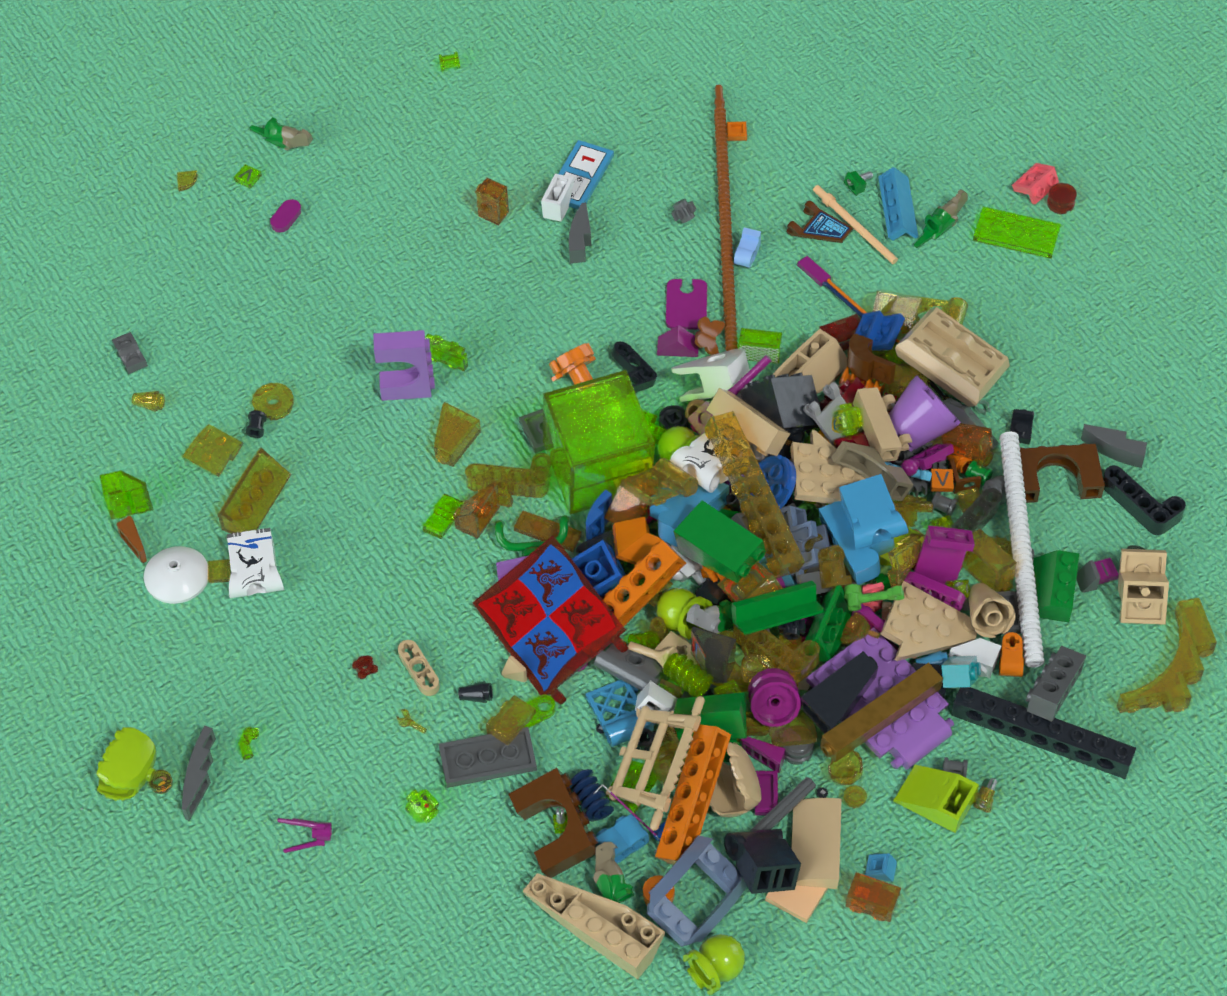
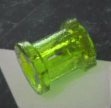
M457 51L450 55H438L441 71L453 67L460 68Z

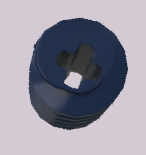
M586 769L580 771L571 779L572 785L570 788L580 799L581 811L585 812L589 821L594 822L608 817L614 811V807L608 806L610 800L604 798L606 794L604 791H600L601 788L594 794L601 784L596 783L598 781L596 776H592L594 771Z

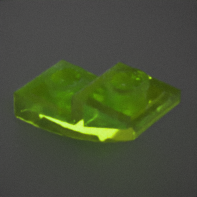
M444 494L434 505V511L423 524L422 531L442 539L457 517L463 501Z

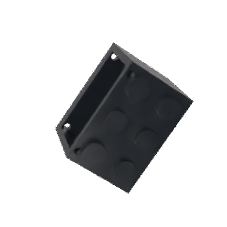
M796 373L790 377L789 374H782L777 377L769 375L763 377L762 382L754 381L748 383L747 388L740 390L743 401L790 433L789 436L818 427L814 419L803 410L806 404H811L813 401L817 402L820 407L812 375L803 376V373Z

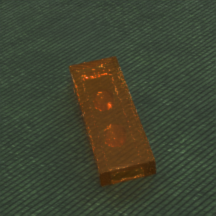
M522 511L514 525L515 532L540 541L555 539L560 530L559 523L526 511ZM568 527V535L565 541L558 547L573 552L582 536V531Z

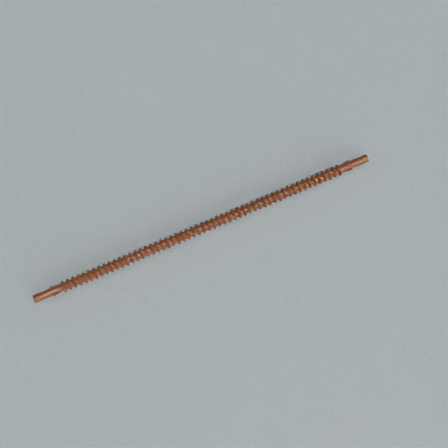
M716 85L714 120L722 257L723 311L726 336L725 350L729 351L738 349L737 319L734 294L735 281L732 253L733 240L726 109L724 108L723 86Z

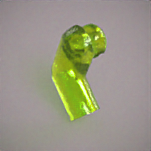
M246 727L238 740L243 760H249L254 756L250 743L259 736V731L255 727Z

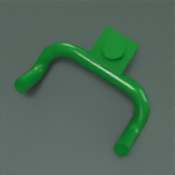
M567 515L560 517L559 534L553 540L509 542L504 537L503 527L505 522L501 519L495 523V536L501 547L508 551H522V557L539 554L540 558L544 553V549H547L549 545L556 548L565 541L568 535L569 517Z

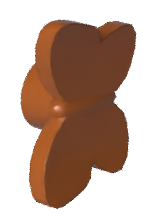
M706 316L698 320L700 331H697L695 334V344L699 348H705V351L710 355L718 354L716 337L724 329L725 323L718 320L710 322Z

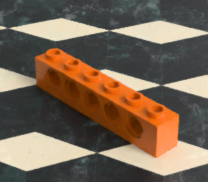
M664 540L656 543L651 548L650 553L645 558L639 560L635 568L629 574L623 576L619 584L604 596L602 603L608 612L614 609L611 617L617 629L583 650L592 658L686 564L679 554ZM661 562L660 567L654 570L655 565ZM645 578V582L639 586V581ZM629 593L628 600L623 602L624 596ZM600 617L593 618L594 620H597V622L600 623ZM580 623L574 626L577 630L574 641L578 645H581V643L577 639L578 637L581 638L582 630L584 632V626Z
M699 725L697 731H694L693 740L690 743L655 855L656 858L674 865L694 842V839L701 834L731 734L717 726Z

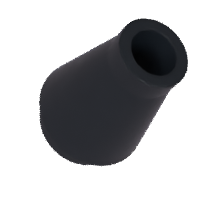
M482 681L465 687H459V699L480 703L492 701V684Z

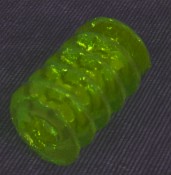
M673 653L663 666V674L670 677L672 681L676 682L677 685L686 692H689L693 697L702 696L713 682V676L711 674L707 675V671L704 669L700 670V666L698 664L694 665V661L688 660V656L685 654L679 656L678 653Z

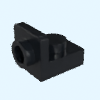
M1025 409L1013 410L1010 432H1016L1019 435V443L1030 444L1034 419L1033 411Z

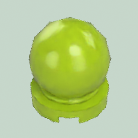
M681 426L667 429L662 433L658 441V454L661 460L668 466L674 467L670 463L673 453L681 447L690 446L691 442L701 435H695L690 429Z
M672 588L661 595L657 602L656 614L660 622L667 629L679 632L682 637L688 640L693 637L697 640L706 630L686 621L687 613L694 604L700 605V609L713 606V604L701 596L696 597L687 589Z
M718 934L707 938L701 944L699 951L693 949L683 956V961H688L690 968L687 969V972L700 989L706 987L708 995H713L720 990V982H728L742 972L745 964V953L741 943L735 938Z

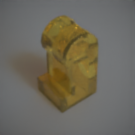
M839 545L822 548L819 551L818 560L822 589L852 584L851 575L846 576L843 563L845 554Z

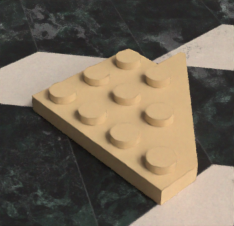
M816 430L811 431V444L792 442L791 461L796 468L795 500L831 504L841 501L839 487L866 479L858 472L834 463L831 457L837 449Z

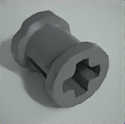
M937 491L931 502L930 509H938L947 513L948 517H951L958 500L947 498Z
M944 757L942 770L960 774L966 778L968 760L964 759L962 762L949 760L948 757Z

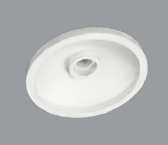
M184 546L170 547L158 552L150 559L144 570V583L151 596L161 602L169 604L187 602L198 596L206 587L210 575L209 566L205 557L195 549Z

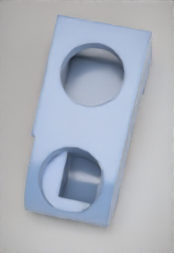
M743 228L742 237L735 253L734 264L748 268L752 266L761 245V231Z

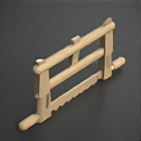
M702 696L696 698L691 711L692 715L674 714V711L650 710L648 706H643L641 710L637 708L636 715L638 719L628 746L621 747L619 755L623 756L613 786H610L608 789L618 798L635 803L637 806L643 804L657 809L650 823V829L653 831L659 828L663 812L669 810L671 803L670 794L676 788L674 784L679 780L677 775L682 772L680 767L685 764L683 759L687 756L686 751L690 748L689 743L693 740L692 734L694 731H697L700 725L701 717L698 715H700L705 702ZM646 721L659 724L649 751L636 749ZM667 727L684 729L662 792L655 794L644 791ZM632 758L644 759L646 761L636 788L622 787ZM607 790L605 794L609 795L611 800H616Z

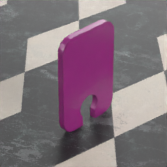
M682 279L669 280L666 295V326L672 329L679 325L685 330H699L698 320L702 317H707V283L701 279H692L694 290L691 293H683L680 290Z

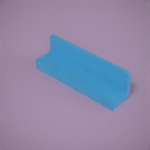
M892 167L878 176L888 238L894 241L903 234L908 233L916 239L919 236L909 178Z

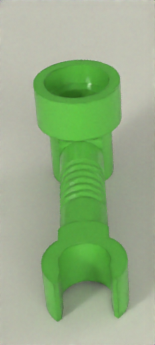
M850 584L844 587V597L847 599L848 610L858 611L861 609V603L886 599L903 600L904 591L902 586H894L886 591L862 594L860 585Z

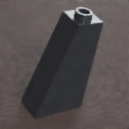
M862 651L801 696V709L824 734L846 720L875 680L878 671L877 662L873 657H868Z

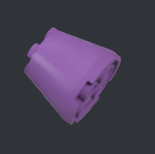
M918 376L910 381L889 413L897 436L910 434L912 443H908L911 452L951 431L961 423Z

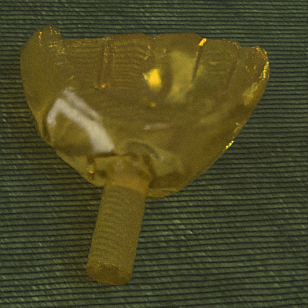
M855 612L846 623L840 640L843 644H850L865 638L867 635L878 639L880 633L870 630L868 621L861 614Z
M742 646L741 649L745 655L741 663L743 682L750 684L751 679L758 672L775 668L766 656L758 653L750 654L747 646Z

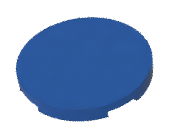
M771 455L763 459L756 465L757 469L751 479L746 481L743 499L748 510L759 504L766 515L771 516L778 512L789 500L796 484V468L791 460L781 455Z

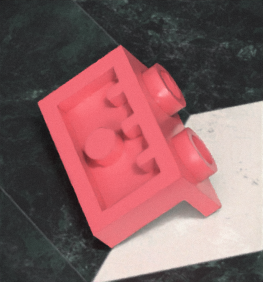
M1036 163L1013 183L1012 187L1014 192L1029 195L1031 203L1037 204L1059 183L1054 166Z

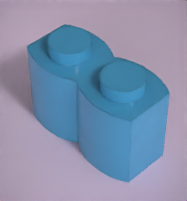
M632 814L621 816L616 820L613 827L609 829L604 828L596 835L598 839L596 847L604 842H612L617 845L618 848L615 849V862L617 864L649 842V834Z

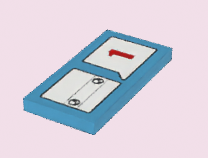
M580 140L577 141L559 172V175L574 178L569 207L578 209L582 203L586 202L587 204L614 157V151Z

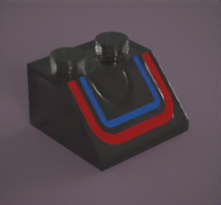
M693 626L691 630V654L705 678L714 683L727 684L735 664L736 639Z

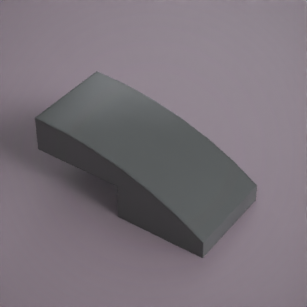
M131 332L112 339V343L128 374L148 366Z

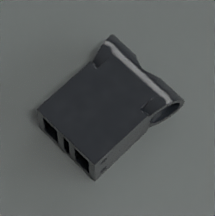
M782 829L732 832L725 835L724 847L726 853L732 860L736 861V866L751 894L795 890L801 862L787 841L783 839Z

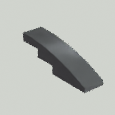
M205 725L190 757L183 786L182 811L185 819L190 821L211 784L207 771L213 763L210 749L216 738L213 728Z

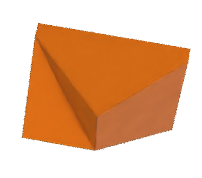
M645 517L613 524L615 556L628 563L636 565L639 560L645 558L650 553L651 548L656 543L662 541V539L650 533Z

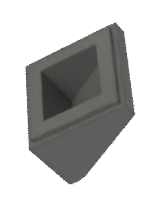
M1090 560L1077 572L1076 580L1080 591L1083 593L1097 590L1100 575L1093 560Z

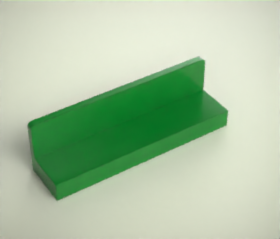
M813 581L732 603V622L744 635L824 613V608L816 601V584Z

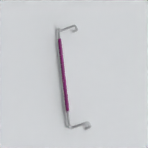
M602 784V785L594 792V794H595L602 786H603L605 789H607V788ZM607 789L610 792V794L617 801H619L637 820H639L654 836L657 835L637 815H635L617 796H615L609 789Z

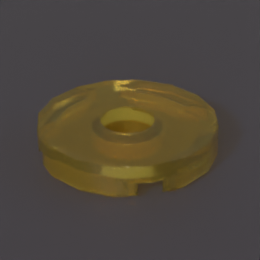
M269 383L261 386L256 390L252 398L254 410L264 412L270 420L284 418L291 412L294 404L292 391L286 385L280 383ZM272 399L278 400L276 404L268 403Z

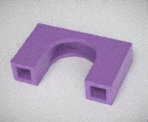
M425 331L374 333L376 363L406 362L414 365L405 370L379 372L382 401L432 397L431 389H435V378L430 351V339H425Z

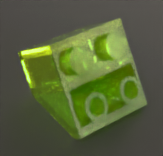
M121 470L100 475L103 496L111 520L121 519L134 514H143L153 510L145 482Z

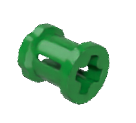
M973 460L966 470L965 477L981 476V486H983L987 480L991 479L993 470L986 469Z

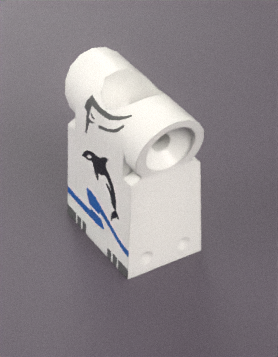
M718 423L691 442L690 446L677 449L671 456L670 463L709 493H713L719 483H724L748 467L750 445Z
M264 528L227 534L231 567L229 581L230 599L250 596L256 593L283 591L284 586L277 571L271 529Z

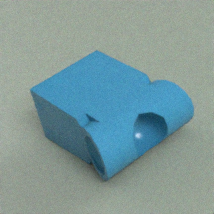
M882 474L839 487L841 505L854 533L856 550L909 532L903 517L895 510Z

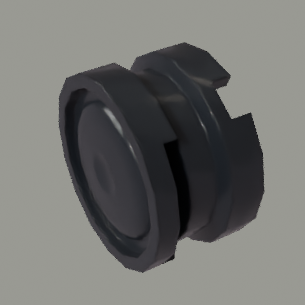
M671 405L665 407L660 412L659 430L661 433L676 426L688 428V419L685 417L684 408Z

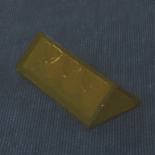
M263 448L258 449L218 512L221 528L225 532L232 534L257 530L292 475Z

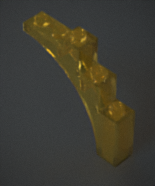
M1200 598L1178 601L1174 614L1178 625L1179 644L1173 661L1152 682L1136 690L1120 694L1117 703L1119 713H1134L1139 709H1154L1161 705L1164 706L1166 712H1181L1188 708L1191 694L1187 684L1192 685L1201 681L1204 667L1200 657L1204 658L1213 654L1217 644Z

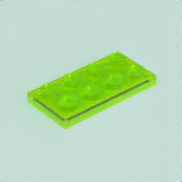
M983 206L973 241L1052 259L1061 224Z

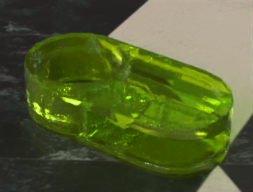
M541 695L518 706L513 715L515 725L519 728H530L549 719L556 710L554 699L549 695ZM549 703L551 708L547 711H542L539 709V705Z

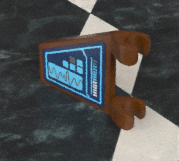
M809 200L805 203L803 212L813 217L803 229L796 222H789L786 231L790 236L843 243L853 228L819 209L814 202Z

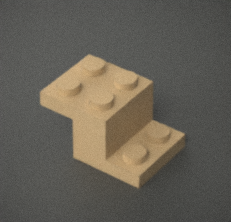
M1121 549L1118 593L1121 597L1120 623L1166 624L1169 581L1165 575L1166 550Z

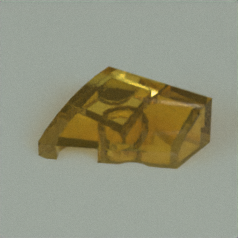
M912 533L897 542L898 547L888 552L892 569L887 572L891 588L901 586L917 562L925 535Z

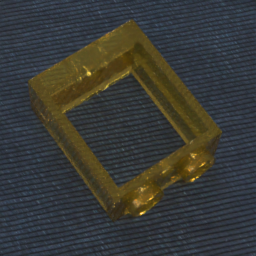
M979 528L973 533L975 543L973 552L966 551L962 565L977 581L986 584L994 591H1010L1013 587L1017 562Z

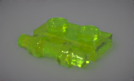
M437 334L426 335L425 339H430V351L433 361L441 362L453 369L465 372L468 367V358L464 347L459 346L457 342L446 341Z

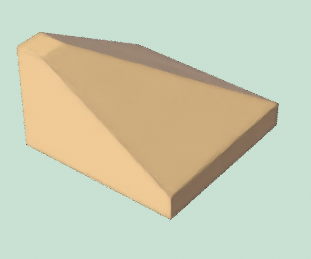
M513 656L508 657L501 675L504 678L525 683L527 681L526 668Z

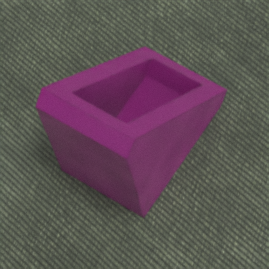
M678 325L658 337L657 356L698 357L699 347L695 344V335Z

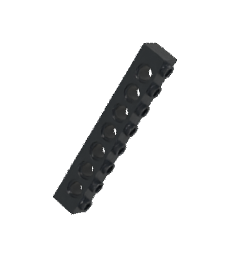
M960 687L953 703L951 716L1123 779L1127 777L1136 751V747L1054 718L1051 722L1027 712V708L972 687Z

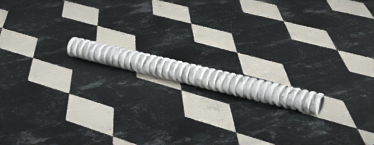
M1005 432L1000 435L999 440L1001 441V457L1006 488L1012 557L1014 560V576L1016 578L1019 620L1021 621L1023 657L1025 659V666L1036 668L1043 665L1045 660L1043 658L1044 653L1042 652V634L1040 633V617L1038 614L1039 609L1037 608V591L1035 589V573L1033 571L1034 566L1031 553L1026 495L1024 493L1019 435L1016 432Z

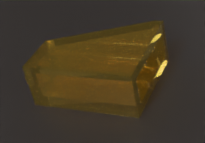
M444 402L434 443L435 458L442 464L454 467L481 433L480 420Z

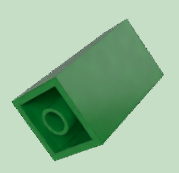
M703 500L673 531L681 555L736 583L750 573L752 566L756 562L761 561L766 552L762 539Z

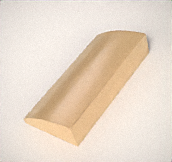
M804 799L793 808L791 849L801 862L796 885L837 889L840 868L842 799Z

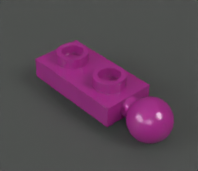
M935 444L910 459L903 461L901 468H903L907 476L915 475L918 468L921 470L929 469L933 463L946 460V456L954 452L953 445Z

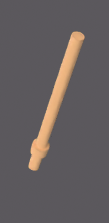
M819 185L813 188V191L822 199V202L827 207H831L891 264H895L898 261V258L836 202V198L831 193L825 192Z

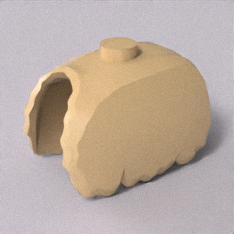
M729 742L727 748L731 767L724 762L722 763L710 801V806L719 816L728 818L738 817L749 812L761 801V788L753 763L747 752L734 742Z

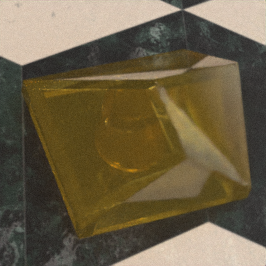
M885 289L878 290L872 312L881 311L884 316L901 313L905 318L901 329L910 331L922 303V298Z

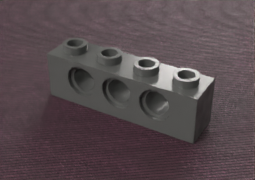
M1062 645L1057 653L1053 652L1048 664H1045L1042 670L1041 677H1037L1033 689L1031 688L1026 698V701L1029 702L1027 712L1052 722L1080 676L1086 655Z

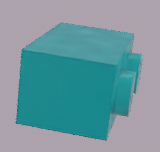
M950 656L942 664L943 688L971 687L978 679V676L981 675V663L977 662V656Z

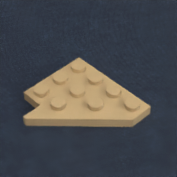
M905 581L900 584L904 591V599L893 601L880 635L900 645L894 658L896 661L951 649L973 641L977 636V632L971 624V617Z

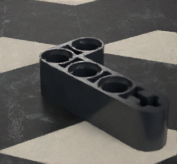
M1112 465L1105 469L1103 477L1104 490L1153 535L1166 533L1182 520L1186 503L1181 497L1172 496L1160 504L1119 466Z

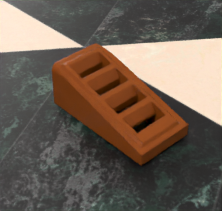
M128 516L117 523L119 535L137 558L145 563L147 559L143 544L133 518Z

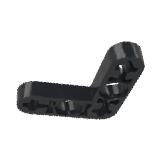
M621 341L616 342L611 352L612 357L628 373L611 378L606 386V393L613 398H622L653 387L657 379V373L629 344Z

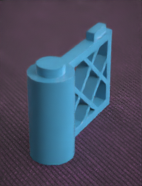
M622 680L585 694L611 747L630 740L638 719L635 710L630 712L623 710L626 703L636 706L637 696L635 693L638 692V689ZM625 686L627 690L625 696L614 694L616 689ZM599 696L607 698L604 705L594 702L593 699ZM611 699L621 701L619 709L608 706ZM605 711L616 714L613 719L605 721L603 718ZM646 721L644 728L653 731L656 723Z

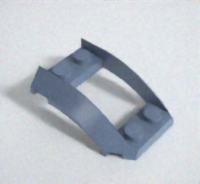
M698 835L671 869L649 891L650 903L647 905V914L681 947L701 942L727 914L747 888L739 870L711 844L713 838ZM694 863L727 893L699 927L665 896Z

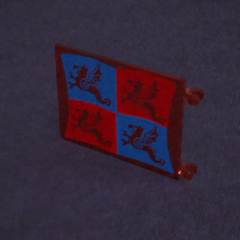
M553 535L473 602L510 655L526 668L527 678L541 697L545 699L551 694L552 698L560 705L566 702L567 699L558 687L613 642L615 647L622 653L629 649L628 645L620 637L626 631L625 627Z

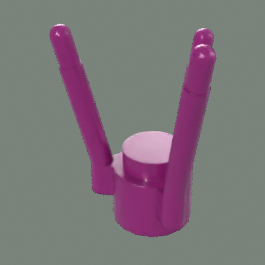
M296 818L277 819L279 823L312 828V838L317 840L285 848L283 850L284 853L314 846H325V841H331L332 822H314Z

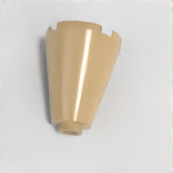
M984 583L974 584L969 589L970 617L975 631L979 635L988 638H994L997 634L1008 632L1016 618L1012 604Z

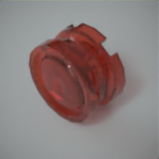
M1067 183L1054 184L1049 190L1048 208L1057 214L1071 212L1074 209L1077 196L1075 188Z

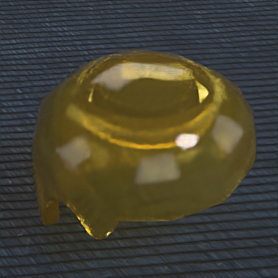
M852 750L837 762L831 759V763L828 765V772L832 781L840 785H853L861 778L863 774V761L858 752Z

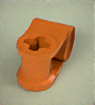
M1010 632L1005 634L1002 640L999 676L1022 677L1024 667L1023 641L1019 634Z

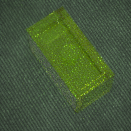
M741 328L738 349L744 348L747 360L759 362L765 355H768L772 359L770 363L779 364L782 332Z

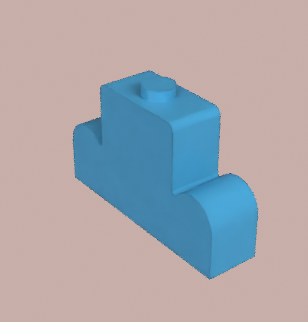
M678 478L671 479L650 497V517L658 520L659 538L678 547L673 531L701 500L720 511L728 504L726 497L729 494V485L719 483L713 493H709L698 484L695 487Z
M841 501L819 508L820 522L822 525H826L827 534L855 583L860 585L876 578L881 571L879 556L895 549L894 538L882 540L876 544L856 550L854 533L841 505Z

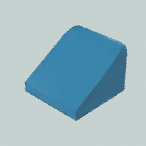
M890 853L870 854L865 876L893 882L897 861Z

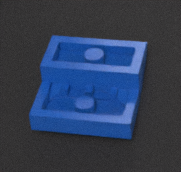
M881 311L864 313L855 333L872 339V350H891L905 318L901 313L884 316Z
M607 490L596 499L586 519V541L605 533L604 526L613 519L612 494Z

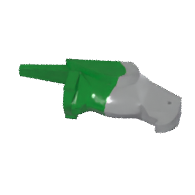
M728 600L719 602V606L713 605L704 609H700V605L694 604L687 613L686 621L714 634L736 627L732 622V602Z

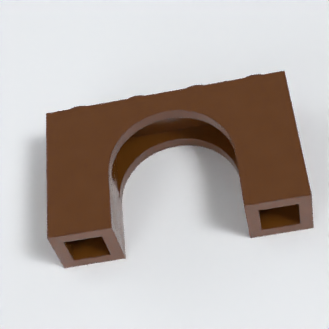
M1083 443L1080 445L1039 446L1036 448L1020 447L1026 503L1038 502L1040 487L1037 472L1047 466H1061L1072 472L1077 481L1080 499L1102 498L1105 485L1096 444Z
M558 768L509 793L516 813L524 820L550 807H562L567 812V826L563 834L555 841L534 852L541 871L549 878H553L595 855L596 844L598 843L594 832L588 829L587 824L590 822L587 815L579 809L578 805L581 804L579 797L575 792L571 791L572 781L567 773L563 774Z

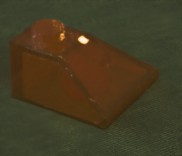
M492 482L467 499L461 508L458 507L453 518L457 530L477 539L480 537L500 508L497 483Z

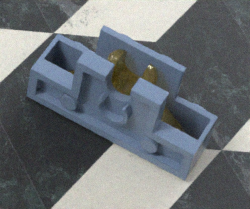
M794 506L781 508L773 514L774 526L782 537V540L777 543L779 562L791 574L796 584H798L797 575L832 567L825 524L816 527V522H807L806 510Z

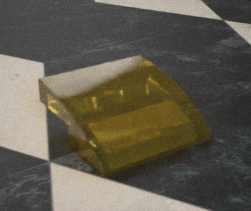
M208 424L193 440L182 457L219 477L228 461L235 459L244 443Z

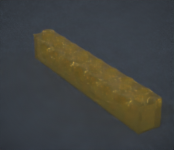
M734 411L710 417L705 426V434L714 447L715 456L719 458L722 464L724 475L728 477L731 483L733 494L739 500L742 513L747 517L750 531L764 541L766 550L764 556L767 560L769 571L773 573L775 579L799 572L805 561Z

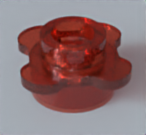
M369 655L361 656L352 663V668L358 672V678L365 679L367 675L378 672V666L374 665L373 658Z

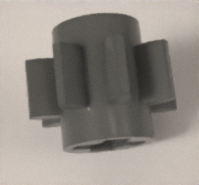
M682 199L673 205L674 210H672L671 214L675 221L680 219L682 223H686L695 217L693 212L696 211V207L693 201L687 202L686 199Z

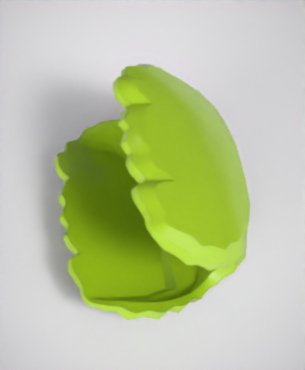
M123 727L122 730L116 731L115 739L105 749L102 757L103 761L98 763L96 775L99 778V786L97 791L104 795L106 799H113L115 801L131 799L137 795L146 781L151 782L154 777V764L156 761L155 744L150 737L133 727Z

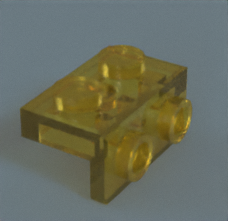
M513 695L509 701L507 700L502 704L499 713L488 720L486 724L487 735L491 734L506 745H509L536 714V709Z

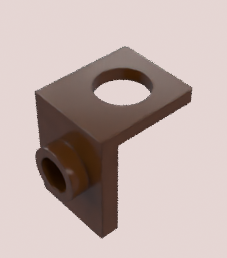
M954 458L949 459L948 469H953L954 494L979 491L981 476L959 479ZM967 483H975L973 486L964 487V485Z

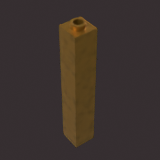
M928 662L822 735L820 745L822 752L825 756L831 757L834 762H837L939 691L943 678Z

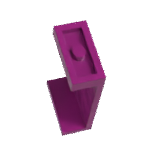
M928 525L914 572L954 589L966 551L973 552L975 546L972 531Z

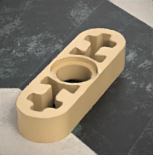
M402 641L398 646V654L402 663L422 694L426 696L435 695L440 688L437 675L414 641ZM405 649H408L410 651L412 650V659L410 658L408 652H405ZM416 664H423L425 666L424 670L416 672L412 668ZM426 676H427V680L429 681V683H430V684H433L432 687H429L428 685L425 684V679H424V678H425Z

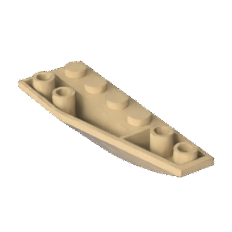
M819 329L773 375L775 377L782 374H789L790 377L796 373H803V376L812 375L818 394L823 391L825 385H830L844 372L845 368L848 367L847 357L837 340Z
M538 873L523 890L527 897L562 926L636 979H639L652 963L665 935V931L626 905Z

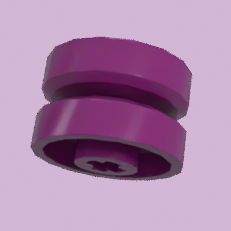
M778 668L765 669L758 672L751 679L748 686V698L751 711L755 719L761 724L769 727H781L797 717L801 708V699L796 682L787 671Z

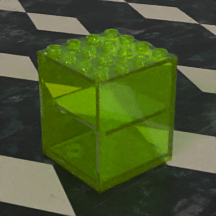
M627 370L543 393V444L570 515L591 509L596 499L605 490L612 494V502L651 491L655 442Z

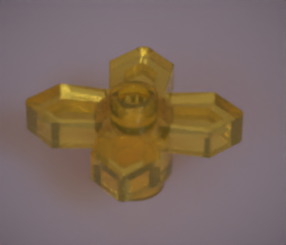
M906 495L903 501L892 499L895 510L903 517L907 527L915 526L917 512H933V503L926 501L925 497Z

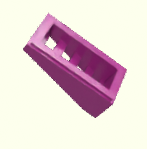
M748 736L745 739H740V744L748 755L780 773L785 760V748Z

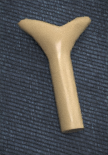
M631 641L628 649L655 659L663 667L664 672L667 673L669 670L668 657L674 652L675 647L671 646L665 650L656 651Z

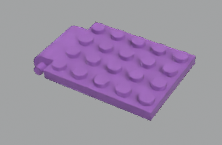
M874 627L810 674L806 679V682L814 688L862 651L868 657H873L878 665L877 676L847 718L916 671L906 660H894L897 650ZM936 692L864 743L879 758L890 752L895 758L891 762L894 769L903 766L908 770L952 736L951 727L954 725V722L950 718L944 720L939 715L949 704Z

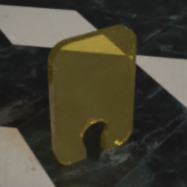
M801 708L797 717L790 723L779 727L767 726L771 743L774 746L803 745L817 741L814 722Z

